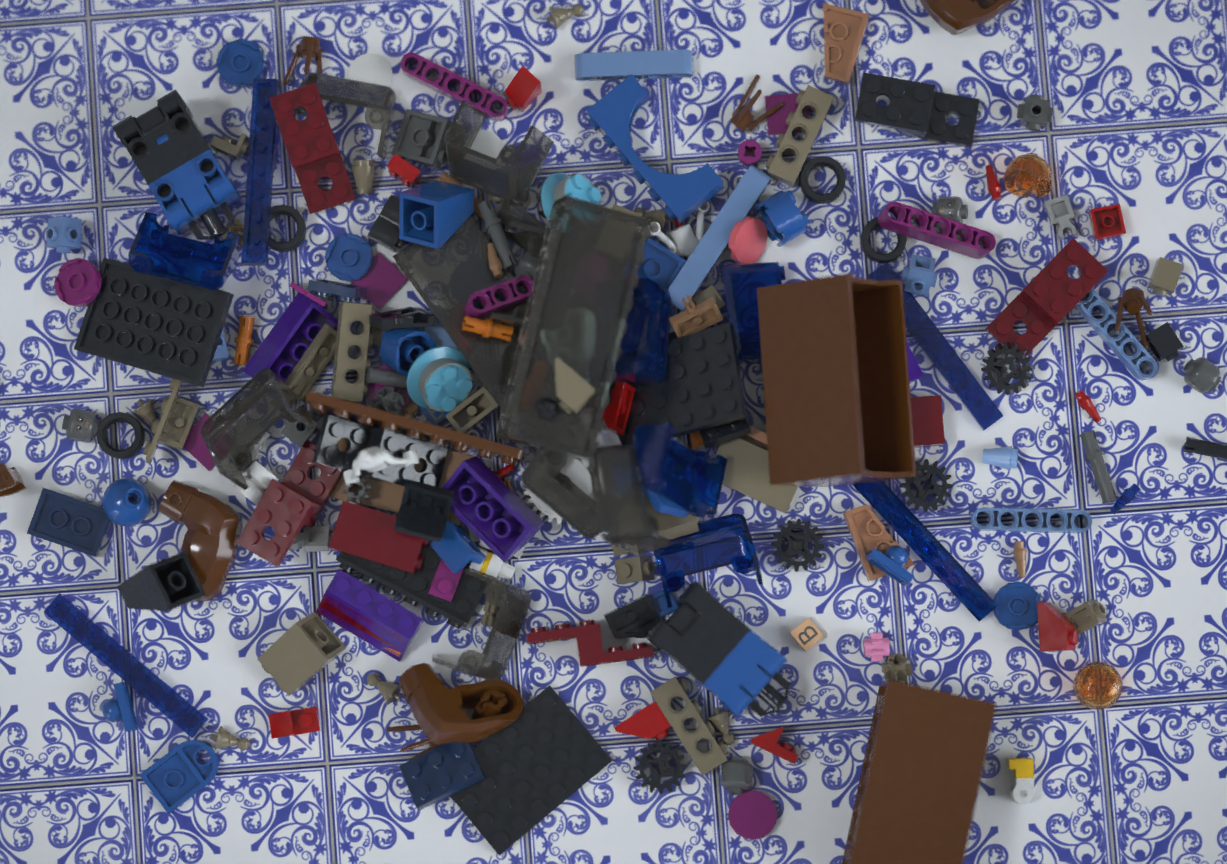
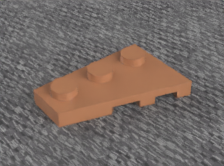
M823 3L825 77L833 81L850 84L870 16L866 13Z
M867 504L844 512L845 521L868 582L886 576L887 574L865 560L864 557L873 548L884 554L888 547L900 545L896 540H893L886 531L885 526ZM907 557V562L902 568L905 569L915 564Z

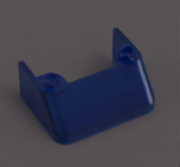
M730 514L698 522L699 532L652 545L668 608L673 607L669 592L679 591L686 583L685 576L730 564L737 573L747 574L754 571L758 585L763 584L754 543L746 519L741 514Z

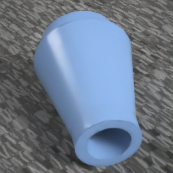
M1012 446L983 449L982 463L1008 470L1017 468L1018 449H1012Z

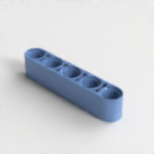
M691 50L580 53L574 56L575 80L577 81L625 80L631 74L635 79L685 78L693 75Z
M1092 288L1087 293L1086 300H1080L1075 309L1135 378L1143 381L1154 376L1158 368L1156 361L1122 321L1118 330V337L1113 338L1108 335L1107 328L1108 326H1115L1116 315ZM1096 307L1102 311L1103 316L1101 319H1095L1092 316V308ZM1125 344L1133 346V356H1127L1124 353L1123 346ZM1144 362L1149 365V374L1145 375L1140 372V363Z
M983 507L974 511L970 517V523L976 530L1079 534L1089 530L1093 522L1091 515L1086 511ZM978 513H985L987 515V525L982 526L977 523L976 516ZM1007 513L1011 515L1013 519L1011 526L1007 527L1001 523L1002 514ZM1027 514H1033L1037 518L1035 527H1029L1025 523ZM1051 515L1060 517L1061 525L1059 528L1051 526L1049 521ZM1077 515L1084 517L1086 521L1082 529L1074 524V518Z

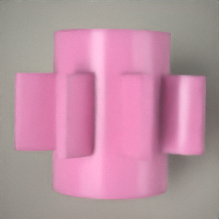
M882 632L870 633V638H864V656L871 657V662H883V656L890 655L889 638H883Z

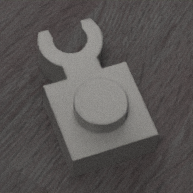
M1068 195L1044 201L1043 204L1050 225L1058 224L1057 236L1059 240L1064 239L1063 229H1069L1071 235L1075 236L1076 228L1069 222L1070 219H1074L1075 215Z
M330 526L306 527L304 533L299 531L290 550H298L304 547L305 552L329 551L331 540Z

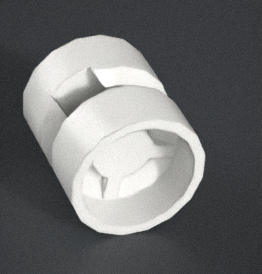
M254 460L246 470L248 475L241 476L233 487L254 504L258 505L271 480L279 481V479Z

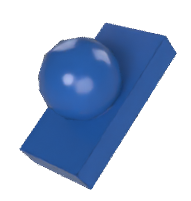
M892 545L885 550L884 554L873 548L864 557L865 560L901 585L909 584L914 575L902 568L907 562V553L903 547Z
M127 683L113 684L117 698H111L104 703L102 708L104 717L110 722H119L123 719L126 732L138 730Z

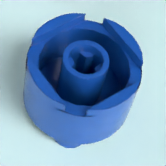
M790 190L786 192L779 191L755 206L756 212L760 210L762 216L759 219L765 223L767 236L772 241L777 239L779 241L778 247L785 245L806 232L805 225L809 223L806 214L803 211H799L795 205L796 199Z
M417 327L395 328L392 331L383 332L380 355L385 366L407 377L415 360L424 352L437 346L429 334Z

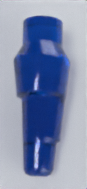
M1133 483L1130 488L1124 490L1110 511L1116 514L1126 504L1133 501L1141 489Z

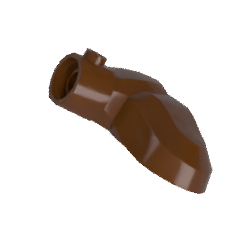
M1015 0L919 1L926 12L941 28L952 35H958L989 22Z
M173 480L163 496L159 512L179 525L184 523L188 531L184 536L182 552L185 551L206 593V596L195 600V602L210 601L221 593L227 574L235 559L238 549L236 541L240 536L242 517L230 505L217 497L198 491V487Z
M422 663L407 669L399 681L415 720L424 734L436 744L475 742L484 739L511 725L520 716L524 703L520 693L514 686L501 679L490 678L474 684L461 685L450 689L444 686L443 681L429 664Z

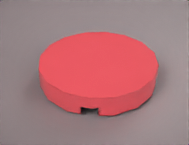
M747 216L744 217L742 222L738 221L732 229L728 245L732 252L730 254L731 258L737 263L750 265L761 257L768 239L767 228L762 220Z

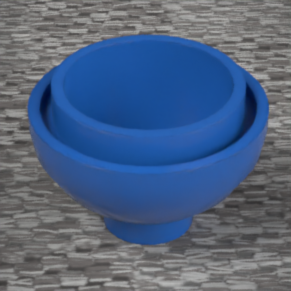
M122 478L111 483L105 490L103 508L108 518L114 523L125 527L135 526L141 523L149 514L151 496L146 486L140 481L132 478ZM128 495H132L135 498L134 504L128 501Z

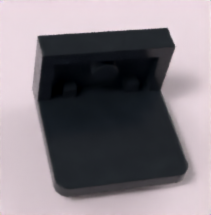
M407 479L394 530L405 535L424 538L428 541H442L455 491Z

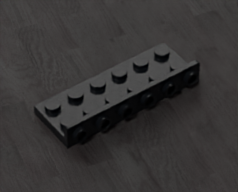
M423 546L421 556H424L422 567L420 570L416 569L415 574L345 553H340L335 559L340 562L338 567L349 573H352L353 569L362 573L361 579L371 584L374 581L383 584L382 590L394 596L396 592L404 595L403 601L415 607L418 603L427 607L425 612L436 618L440 614L447 617L446 623L457 629H460L461 625L467 628L490 583V579L464 567L451 602L428 594L441 557L436 551Z

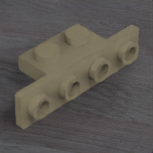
M171 380L169 388L173 390L170 397H165L161 406V411H164L161 420L156 419L152 432L155 433L152 442L147 441L143 455H146V463L151 464L159 443L181 451L184 448L199 410V404L178 397L183 381Z

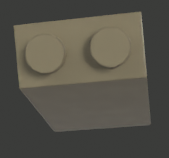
M315 611L290 627L258 658V661L262 664L264 671L277 681L279 688L290 696L301 689L347 647Z

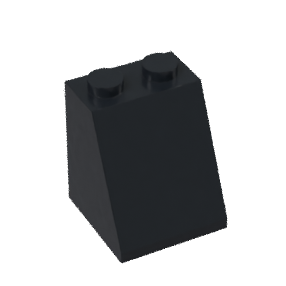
M185 551L148 565L117 586L127 607L130 609L170 611L206 596Z

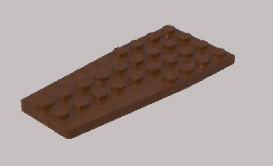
M309 390L305 400L309 407H311L314 413L325 416V414L328 415V412L335 414L336 417L351 421L352 418L360 422L359 424L371 428L379 425L383 429L396 433L399 431L405 432L407 436L421 440V437L430 439V443L444 447L445 444L453 445L454 450L468 453V450L478 452L477 456L486 459H492L493 456L501 458V462L515 466L516 463L521 464L524 453L522 449Z

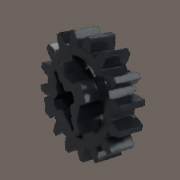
M1006 342L1003 347L999 343L995 345V350L991 348L987 351L990 357L983 358L982 361L987 366L982 367L981 371L987 372L983 379L984 381H991L990 389L996 386L998 387V394L1005 390L1006 395H1010L1013 390L1017 394L1022 391L1021 387L1026 388L1029 386L1027 380L1034 378L1029 371L1034 370L1035 366L1029 365L1033 357L1025 356L1026 348L1020 351L1018 343L1011 347L1010 342ZM1008 353L1005 359L996 358L999 354ZM1006 364L1009 365V370H1011L1010 373L1007 372V367H1005ZM1011 378L1020 379L1016 383L1008 384Z
M928 459L924 460L923 465L915 461L916 472L927 470L926 474L922 477L902 478L905 480V483L899 484L900 488H905V492L901 494V497L907 496L909 499L906 505L913 502L915 504V511L920 506L923 507L924 513L928 511L930 506L933 511H936L937 503L942 506L946 504L943 497H951V494L946 492L947 489L953 487L952 484L947 483L951 475H944L943 472L946 468L944 466L938 469L937 461L932 465H929ZM936 474L939 476L941 480L942 487L937 485L936 483ZM930 476L929 486L932 487V490L928 489L922 495L923 486L920 485V482L924 483ZM910 485L915 487L917 492L916 498L911 493ZM929 495L938 496L934 501L924 502Z
M797 519L796 524L793 525L791 520H788L787 528L782 525L779 526L781 534H773L777 542H772L771 546L777 547V550L772 555L780 556L777 563L785 562L786 570L790 566H794V571L798 572L799 566H802L806 571L808 570V563L815 566L816 561L814 558L822 557L818 549H823L824 545L819 544L818 541L823 536H816L817 527L809 528L810 521H807L805 525H801V520ZM800 529L806 532L803 535H795L791 530ZM783 537L787 541V550L784 552L781 548ZM792 539L797 542L799 540L803 542L801 546L803 551L799 549L794 551L792 549L794 545ZM813 539L814 543L812 554L808 550V541ZM792 556H801L804 561L795 562L790 560Z
M658 741L656 747L648 743L649 750L640 749L643 756L635 757V760L640 763L638 766H634L633 769L640 771V774L635 778L636 780L641 778L644 780L641 785L642 787L648 784L650 785L651 793L655 788H658L659 793L662 794L663 788L666 787L671 792V785L673 783L680 786L677 779L678 777L685 778V775L681 773V769L687 768V765L680 763L685 757L684 755L677 756L678 747L671 750L670 742H667L665 747H663L661 741ZM661 751L659 757L653 760L647 758L652 752ZM669 754L674 757L677 769L670 766L668 762ZM663 760L664 766L671 770V772L661 771L660 774H657L656 768L648 763L654 764ZM643 766L650 768L652 772L651 780L646 777ZM666 775L673 777L669 782L659 784L662 777Z

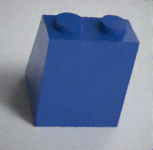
M434 180L400 192L399 239L436 249L441 248L474 213V189Z

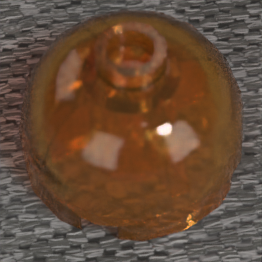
M1027 153L1014 158L1008 164L1003 184L1006 183V190L1013 195L1028 198V194H1036V198H1041L1048 195L1051 191L1052 170L1047 161L1034 153Z
M1094 661L1085 664L1077 671L1074 678L1073 691L1075 697L1083 706L1094 710H1103L1110 708L1118 701L1122 694L1123 682L1119 672L1113 666L1106 662Z

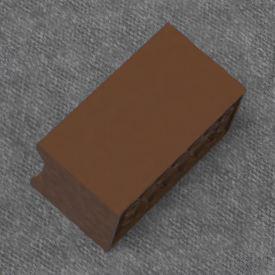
M847 273L757 288L770 485L831 487L916 477L902 281H877L855 278V274Z
M891 680L880 681L842 864L964 863L996 703Z

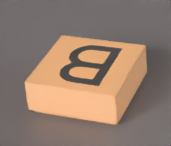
M809 617L790 632L791 636L805 652L824 637Z

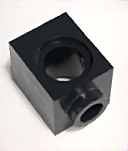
M1168 322L1146 335L1148 346L1159 362L1164 358L1169 362L1180 355L1178 350L1183 345Z

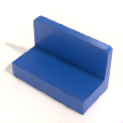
M447 521L442 541H429L431 547L455 574H458L469 561L481 564L486 558L458 524Z

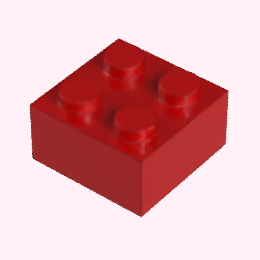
M396 154L387 165L389 175L395 179L400 178L401 183L408 188L410 186L414 188L422 177L419 169Z
M1120 204L1090 209L1088 211L1094 241L1126 234Z

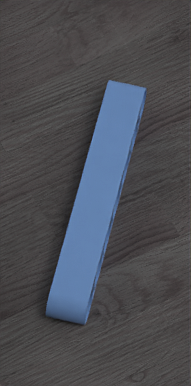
M753 165L748 168L663 297L664 300L681 311L686 309L682 298L685 296L689 303L686 296L690 295L692 298L695 296L728 246L732 229L738 221L742 222L744 217L748 216L771 181V176Z

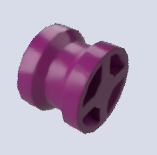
M754 140L742 142L737 153L738 160L747 167L758 164L762 155L760 144Z

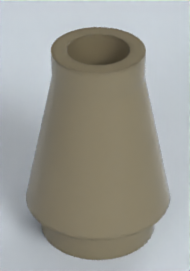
M354 160L352 171L357 186V194H372L375 172L373 160Z

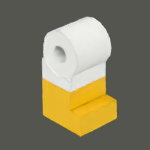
M1006 758L1007 769H1013L1014 785L1010 791L1011 797L1019 804H1028L1034 797V759Z

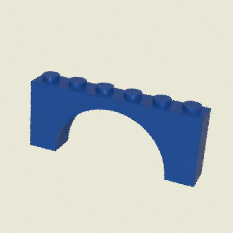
M631 74L586 110L589 117L587 122L595 131L599 129L604 135L602 139L610 149L614 147L619 152L617 157L625 167L630 165L634 170L632 175L639 184L645 183L649 188L647 192L656 203L660 201L665 208L662 210L671 221L675 218L680 224L724 188V184L708 163L693 172L667 174L649 167L638 157L631 144V127L636 113L648 100V96L644 88Z

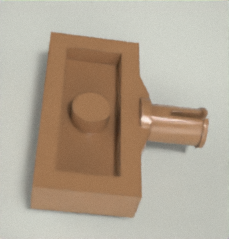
M690 295L686 296L689 303L685 296L682 298L686 310L669 318L678 338L699 332L723 320L713 297L695 305Z

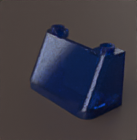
M145 212L128 256L129 265L134 271L210 290H217L223 287L234 271L239 259L240 234L228 232L224 240L218 237L215 238L213 244L169 234V226L164 225L162 227L159 225L157 214Z
M778 262L722 265L720 274L721 281L724 284L723 292L728 323L730 322L734 326L739 365L762 362L757 288L782 284L781 281L785 280L784 266H779Z
M646 277L596 283L594 300L598 307L605 311L602 356L593 357L589 363V378L597 381L662 382L666 375L669 339V318L671 312L669 290Z
M668 424L636 426L633 433V441L641 483L646 486L645 489L658 493L691 511L692 516L705 518L706 515H716L728 459L721 455H717L716 458H707L706 452L692 451L673 440L675 428Z

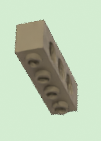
M809 85L805 91L800 90L795 103L799 104L795 113L790 112L785 123L789 126L786 134L780 133L775 144L779 149L775 156L770 155L765 168L769 169L767 175L790 187H794L831 107L834 96ZM807 108L814 111L815 116L812 119H806L803 117L802 111ZM801 130L805 138L797 141L792 137V132ZM784 152H791L794 154L795 160L785 162L782 159V154Z
M340 301L331 397L362 402L363 396H367L368 383L364 382L365 372L370 367V358H367L368 348L372 347L373 334H369V315L375 314L371 304ZM354 321H360L362 324V329L358 334H352L350 331V325ZM352 345L359 347V354L355 358L348 356V349ZM350 369H354L357 372V378L353 382H347L345 379V374Z
M673 677L650 693L703 776L727 761L728 759L725 755L729 752L722 741L717 743L712 736L715 730L708 720L703 722L699 715L702 709L695 699L690 701L686 695L689 689L683 679L677 680L676 677ZM674 697H681L684 700L685 706L681 711H675L671 708L670 702ZM689 717L696 719L698 722V727L693 732H688L684 728V721ZM702 738L708 739L711 743V748L706 753H702L697 749V742Z

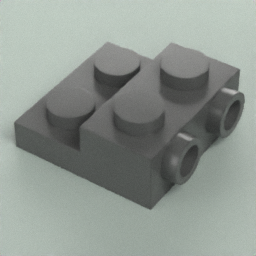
M406 109L392 155L396 154L402 159L441 170L442 164L445 165L449 160V152L447 151L449 143L453 142L457 135L455 124L445 118Z

